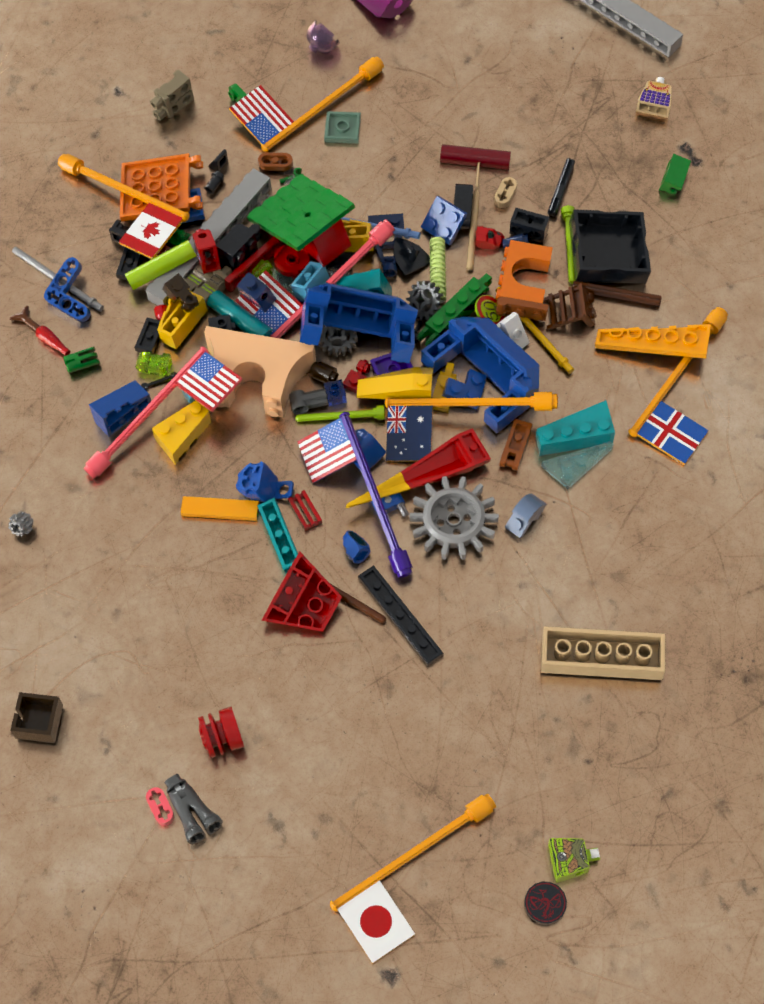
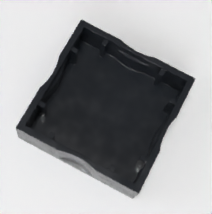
M573 210L569 226L575 282L646 284L651 273L649 251L645 241L644 212Z

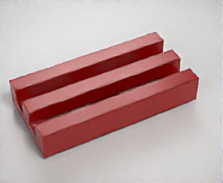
M305 490L301 491V494H295L293 498H288L289 504L305 531L322 523V519ZM302 498H304L313 516L315 517V522L313 521L311 515L309 514L307 508L301 500ZM297 501L310 524H306L294 502Z

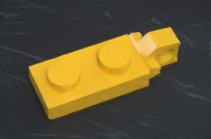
M447 362L445 372L440 371L432 398H446L442 396L446 380L449 377L457 380V374H453L454 363ZM450 406L433 407V410L448 413Z

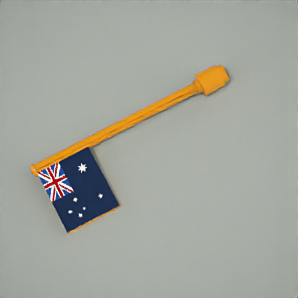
M534 392V396L518 398L389 399L387 397L385 399V406L388 408L386 461H418L432 452L433 407L530 406L534 407V411H553V409H558V394H553V392Z

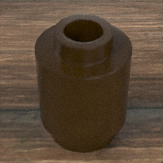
M321 361L314 362L310 369V375L325 384L331 385L338 379L337 368Z

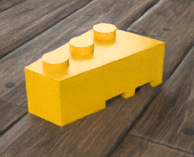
M192 291L190 292L197 297L199 305L188 313L181 308L179 300L173 303L169 298L167 309L164 311L157 329L162 343L174 349L180 346L208 310L204 297Z

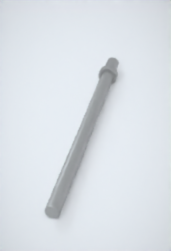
M18 247L13 248L12 253L52 280L54 279L56 273ZM61 278L59 285H65L67 281ZM72 285L68 290L86 302L88 307H93L99 312L104 309V306L97 302L96 298L88 296Z

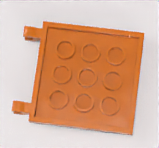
M189 153L122 163V184L184 212H190V208L196 210L203 209L201 196L190 197L191 167L195 169L203 168L201 155L190 157ZM120 191L121 222L136 220L148 204Z

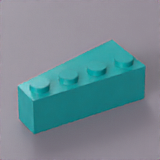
M605 400L538 428L535 440L539 456L612 444L615 430L607 401Z

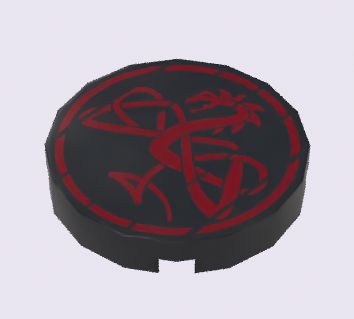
M542 881L528 889L525 895L524 907L527 915L536 923L551 925L557 923L563 917L567 908V899L565 893L558 885Z

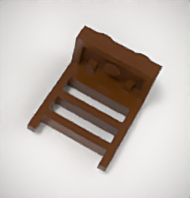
M580 283L578 287L573 288L571 286L568 287L569 290H559L554 295L552 293L548 294V297H545L543 301H549L552 324L547 325V329L551 330L579 320H583L588 327L595 326L597 315L592 304L594 303L592 292H589ZM567 295L570 296L571 318L567 317L565 296ZM558 298L560 300L562 321L559 322L557 321L555 299Z

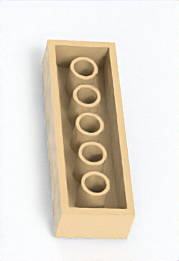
M544 627L541 673L662 680L665 673V634Z

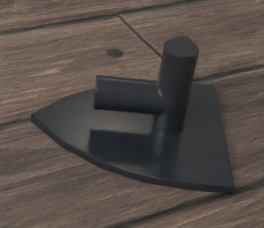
M395 238L393 254L398 267L404 275H408L430 264V256L419 245L406 239Z

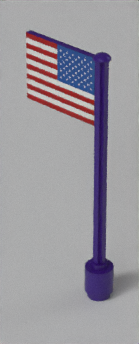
M343 412L339 415V419L297 441L313 483H316L355 461L358 462L391 548V555L388 558L394 574L398 578L406 577L413 573V566L407 551L399 548L349 417L350 413Z

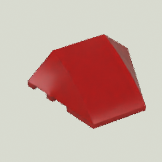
M299 551L261 621L323 632L342 596Z

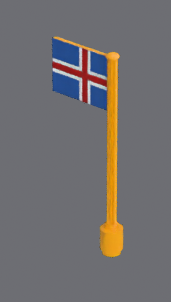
M716 307L709 313L702 324H711L710 334H717L727 321L728 314L724 309ZM684 357L634 426L628 430L632 437H640L683 465L689 460L709 430L665 404L662 400L693 357Z

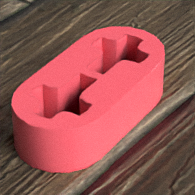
M158 787L148 790L146 800L156 821L162 826L170 825L174 820V812L164 792ZM153 794L159 796L160 804L157 805L155 800H152ZM162 808L164 809L165 813H169L167 815L168 818L166 820H164V818L161 817L162 814L160 812V809Z

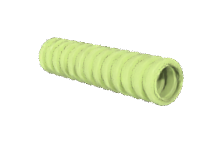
M433 237L429 241L430 282H434L435 287H440L438 292L443 293L440 300L445 302V240L442 237Z

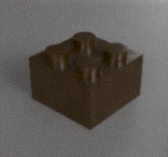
M19 692L15 708L17 713H14L10 729L15 739L55 743L63 709L60 698L57 696Z

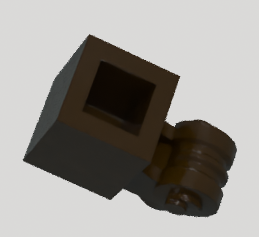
M179 273L164 284L162 290L173 303L179 300L184 311L189 313L199 305L197 297L189 291L190 286Z

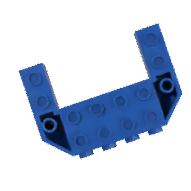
M325 282L307 289L302 308L300 342L318 346L323 325L353 330L364 334L368 333L391 338V360L400 363H410L415 346L414 324L418 310L398 296Z
M459 317L451 319L449 321V329L421 350V362L427 368H433V374L458 354L462 353L505 394L501 398L534 396V392H539L540 365L489 318ZM490 406L484 411V422L497 434L530 406Z

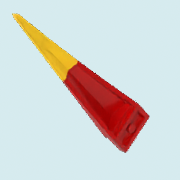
M472 428L455 435L411 466L378 485L377 490L380 498L424 486L427 483L440 481L444 476L450 478L473 471V469L489 463L491 458ZM369 491L347 503L346 508L372 501Z

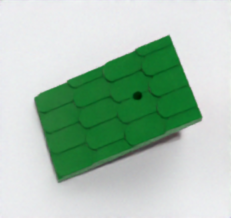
M298 175L291 180L289 185L280 188L274 196L266 199L260 207L253 209L247 218L250 222L259 225L261 229L298 252L304 248L325 267L352 246L341 218L352 211L355 205L342 195L336 194L316 181H312L304 175Z

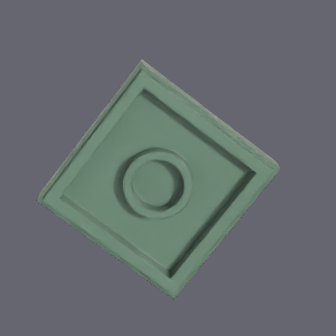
M327 111L324 142L359 144L361 113Z

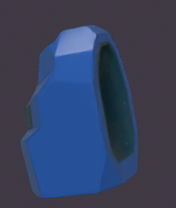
M349 530L346 531L342 539L347 557L354 563L360 564L366 560L371 552L369 544L357 533Z

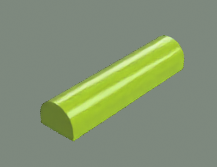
M186 240L125 273V276L132 289L135 290L197 255L189 241Z

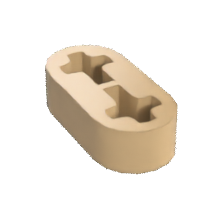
M507 177L502 180L494 199V203L498 208H506L510 205L517 189V181L514 178Z

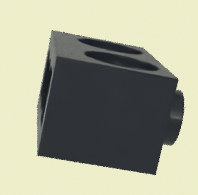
M515 208L510 221L509 234H528V239L544 243L549 229L550 217Z

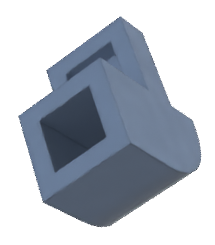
M532 493L525 495L512 510L513 514L505 528L519 538L523 537L532 521L538 520L547 504Z

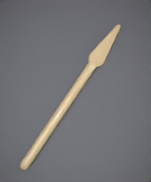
M478 162L475 190L472 198L467 270L469 271L474 268L480 198V162Z

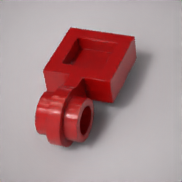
M365 359L360 360L356 366L358 372L350 370L342 383V387L357 394L358 380L367 378L363 373L367 374L371 368L369 361Z

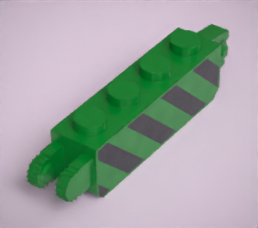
M487 273L479 280L473 277L425 323V327L420 331L417 339L422 341L429 335L430 338L427 339L425 344L428 346L449 329V321L451 319L468 317L475 311L476 300L482 295H487L489 286L492 283V277Z

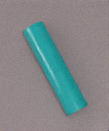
M220 290L214 291L209 296L207 305L220 315H230L231 322H235V326L244 333L268 337L272 333L273 329Z
M274 497L257 506L282 568L287 573L298 552Z

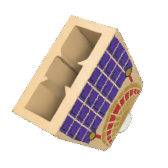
M657 77L655 82L647 81L638 98L636 112L668 118L671 106V85L665 84L666 80L663 77Z

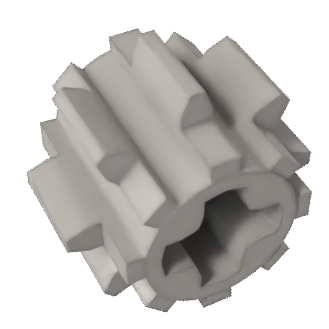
M20 511L9 518L11 521L8 528L12 531V534L23 536L32 530L31 526L34 520L29 513Z

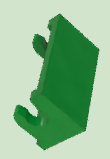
M673 154L667 164L659 190L674 195L677 194V190H681L691 160Z

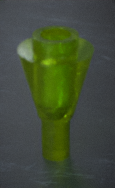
M261 259L251 274L256 278L265 270L272 274L271 269H273V266L268 260L264 261Z

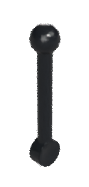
M172 372L169 376L150 382L148 384L142 383L141 386L145 390H148L150 386L156 385L171 378L173 379L177 373Z

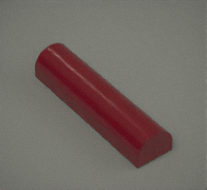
M442 144L440 163L478 166V162H480V167L509 170L511 151Z

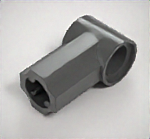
M325 389L309 392L296 390L289 394L292 412L297 415L304 414L311 408L328 405Z

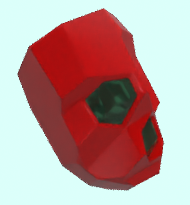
M477 226L475 247L490 250L498 249L503 245L505 236L495 229Z

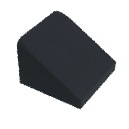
M224 149L208 167L214 171H220L228 162L227 151Z

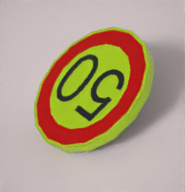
M482 295L476 300L475 312L477 317L489 318L495 324L505 318V315L498 316L496 314L497 299L493 296Z

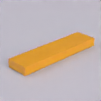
M183 496L181 516L257 521L259 510L257 505H259V501Z

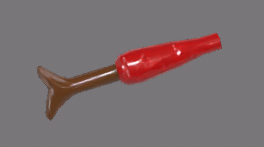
M25 306L21 313L10 317L11 321L26 323L36 331V337L45 344L60 351L65 356L70 354L71 351L64 346L48 327L39 326L29 318V306Z

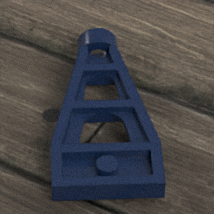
M403 213L368 216V222L378 224L386 219L393 227L404 229ZM395 235L393 241L385 242L382 246H374L385 277L397 275V263L394 255L384 256L382 249H392L395 238L403 239V236Z

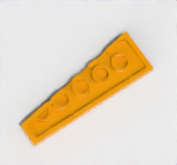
M711 324L687 325V327L681 328L669 326V328L659 329L658 326L651 327V329H640L639 327L598 329L595 348L706 359Z

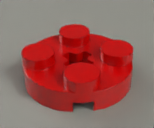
M285 244L279 247L274 254L276 270L280 274L296 279L310 262V256L304 248L298 252ZM295 258V262H289L288 260Z

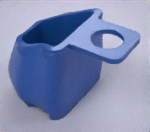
M365 429L355 430L369 469H371L384 456L386 451ZM357 461L353 462V463L357 466V468L360 470V467H359L358 462H357Z
M262 461L256 464L250 463L238 473V481L236 483V489L242 495L259 502H266L274 497L275 499L290 498L294 487L293 481L278 482L277 476ZM282 486H289L286 494H280L279 491Z

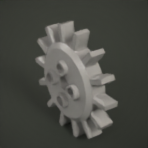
M447 476L442 477L443 489L438 492L427 483L425 491L430 496L428 501L417 496L413 499L414 505L424 509L423 513L409 514L410 522H423L424 525L413 530L414 539L428 534L430 539L426 541L424 550L429 552L437 543L443 546L441 556L444 560L449 555V548H458L460 558L462 560L466 559L465 546L472 544L481 553L483 551V544L478 539L480 534L490 539L495 537V531L484 526L486 522H498L499 514L485 513L484 511L495 505L494 497L480 501L478 496L483 492V485L480 483L472 492L465 490L467 482L464 476L461 477L458 488H450ZM453 508L454 511L450 512L447 509ZM456 516L459 518V522L452 524L448 519ZM469 517L470 520L465 521L464 518ZM439 522H442L444 525H443V526H439V525H437V524H438Z

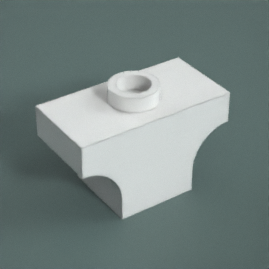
M511 313L496 324L522 349L530 343L517 313Z

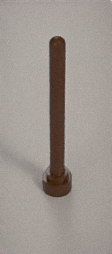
M332 585L342 596V600L378 622H386L384 615Z

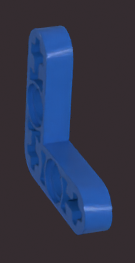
M71 257L59 269L46 289L44 298L50 305L77 321L85 322L90 318V310L84 304L66 294L82 270L81 263L76 258ZM71 264H72V265L75 264L76 267H75V268H70V265H71ZM63 277H66V284L62 286L59 285V280ZM51 294L56 295L58 298H60L59 302L56 299L51 298ZM70 300L71 306L68 309H64L63 304ZM75 309L83 311L84 315H79Z

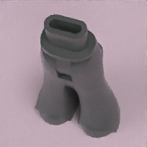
M179 774L173 775L164 782L167 786L170 800L181 819L185 837L189 844L198 843L206 837L190 809H193L209 835L221 827L223 820L203 803L195 790L185 779H181Z

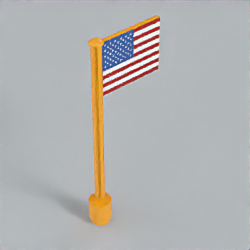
M377 56L370 58L359 67V73L296 121L289 117L261 85L231 106L229 110L261 144L262 151L266 153L363 79L370 81L382 71L384 64Z

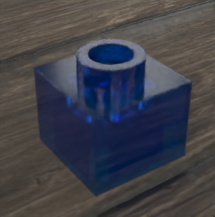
M342 379L324 383L329 406L347 402Z

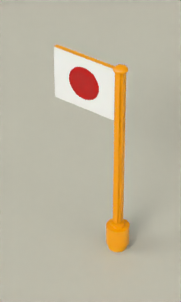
M489 794L480 795L465 805L466 810L463 815L333 902L332 900L330 901L331 909L340 913L372 964L415 935L380 881L467 822L474 820L478 823L493 813L496 804Z

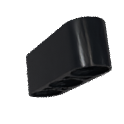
M456 184L454 205L467 213L460 229H470L473 185Z

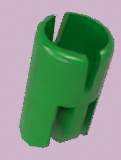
M93 346L64 356L63 359L68 373L100 364L99 359H96L98 355L94 352L95 347Z

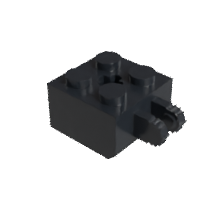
M236 224L216 245L220 267L228 266L233 272L258 250L257 242L261 238L259 225L252 224L248 228L243 224Z

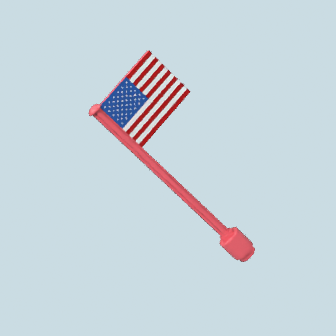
M386 219L383 222L380 221L368 233L370 236L369 240L326 282L336 284L370 249L377 245L382 246L393 235L395 230L393 225ZM265 270L258 279L266 284L276 297V301L266 312H263L242 295L235 302L273 329L270 337L280 339L302 317L303 305Z
M201 346L200 350L105 451L101 453L97 451L85 463L86 466L83 469L94 479L100 476L111 465L109 460L114 452L176 386L213 412L243 380L242 377L209 355L208 349Z

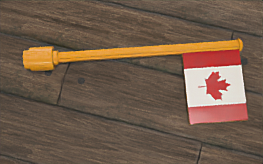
M62 154L58 159V166L63 171L74 176L82 173L148 204L119 241L120 245L150 259L155 258L182 222L189 220V212L179 210L84 166L83 160L75 156Z

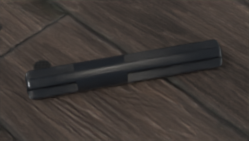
M566 159L551 199L552 201L547 212L548 215L553 217L557 215L575 164L574 159Z

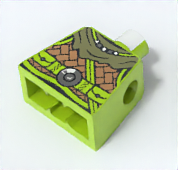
M549 839L548 846L556 883L588 873L590 869L589 862L600 860L598 848L586 849L584 839Z

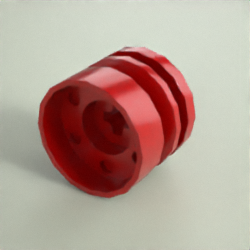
M231 706L219 710V720L215 721L211 713L208 714L210 720L208 724L205 723L203 716L198 717L199 733L204 748L208 751L211 758L216 757L214 747L218 746L221 755L224 754L223 744L227 743L231 751L244 747Z

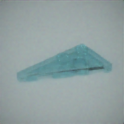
M607 442L543 461L541 466L569 489L613 449L614 444Z

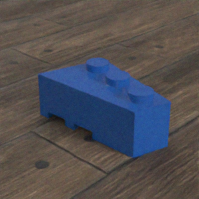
M134 380L90 403L89 407L95 423L110 437L142 412L151 402L150 394Z

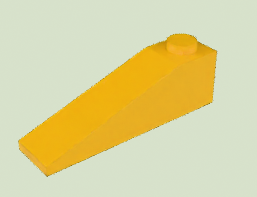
M412 367L359 379L357 398H431L433 368Z

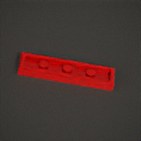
M273 236L224 279L226 289L232 292L248 272L253 274L267 262L277 249L281 247L280 240Z

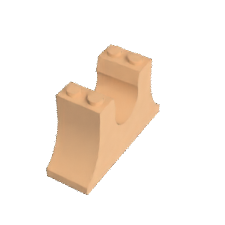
M206 326L204 333L209 353L243 379L218 407H230L235 399L236 390L242 383L258 381L262 383L265 414L272 417H284L289 394L296 383L310 372L311 366L316 362L315 345Z

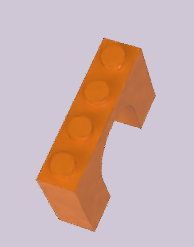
M510 240L509 247L505 246L503 257L507 259L502 261L501 267L504 275L500 274L498 285H501V289L497 288L495 299L509 297L543 304L545 289L522 285L514 279L513 274L521 269L548 272L553 247Z

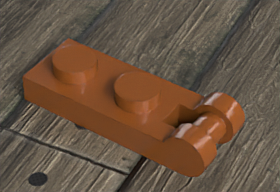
M499 297L495 312L498 316L510 315L515 312L519 317L546 321L549 305L509 297Z
M514 419L499 463L500 467L505 468L507 466L511 467L512 470L518 471L532 429V423ZM508 456H514L515 459L510 460L508 459Z

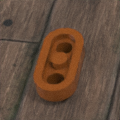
M266 152L258 157V164L265 171H287L292 168L293 159L288 153Z

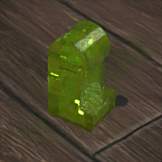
M140 352L135 368L143 373L166 377L170 375L173 363L170 354L163 353V355Z

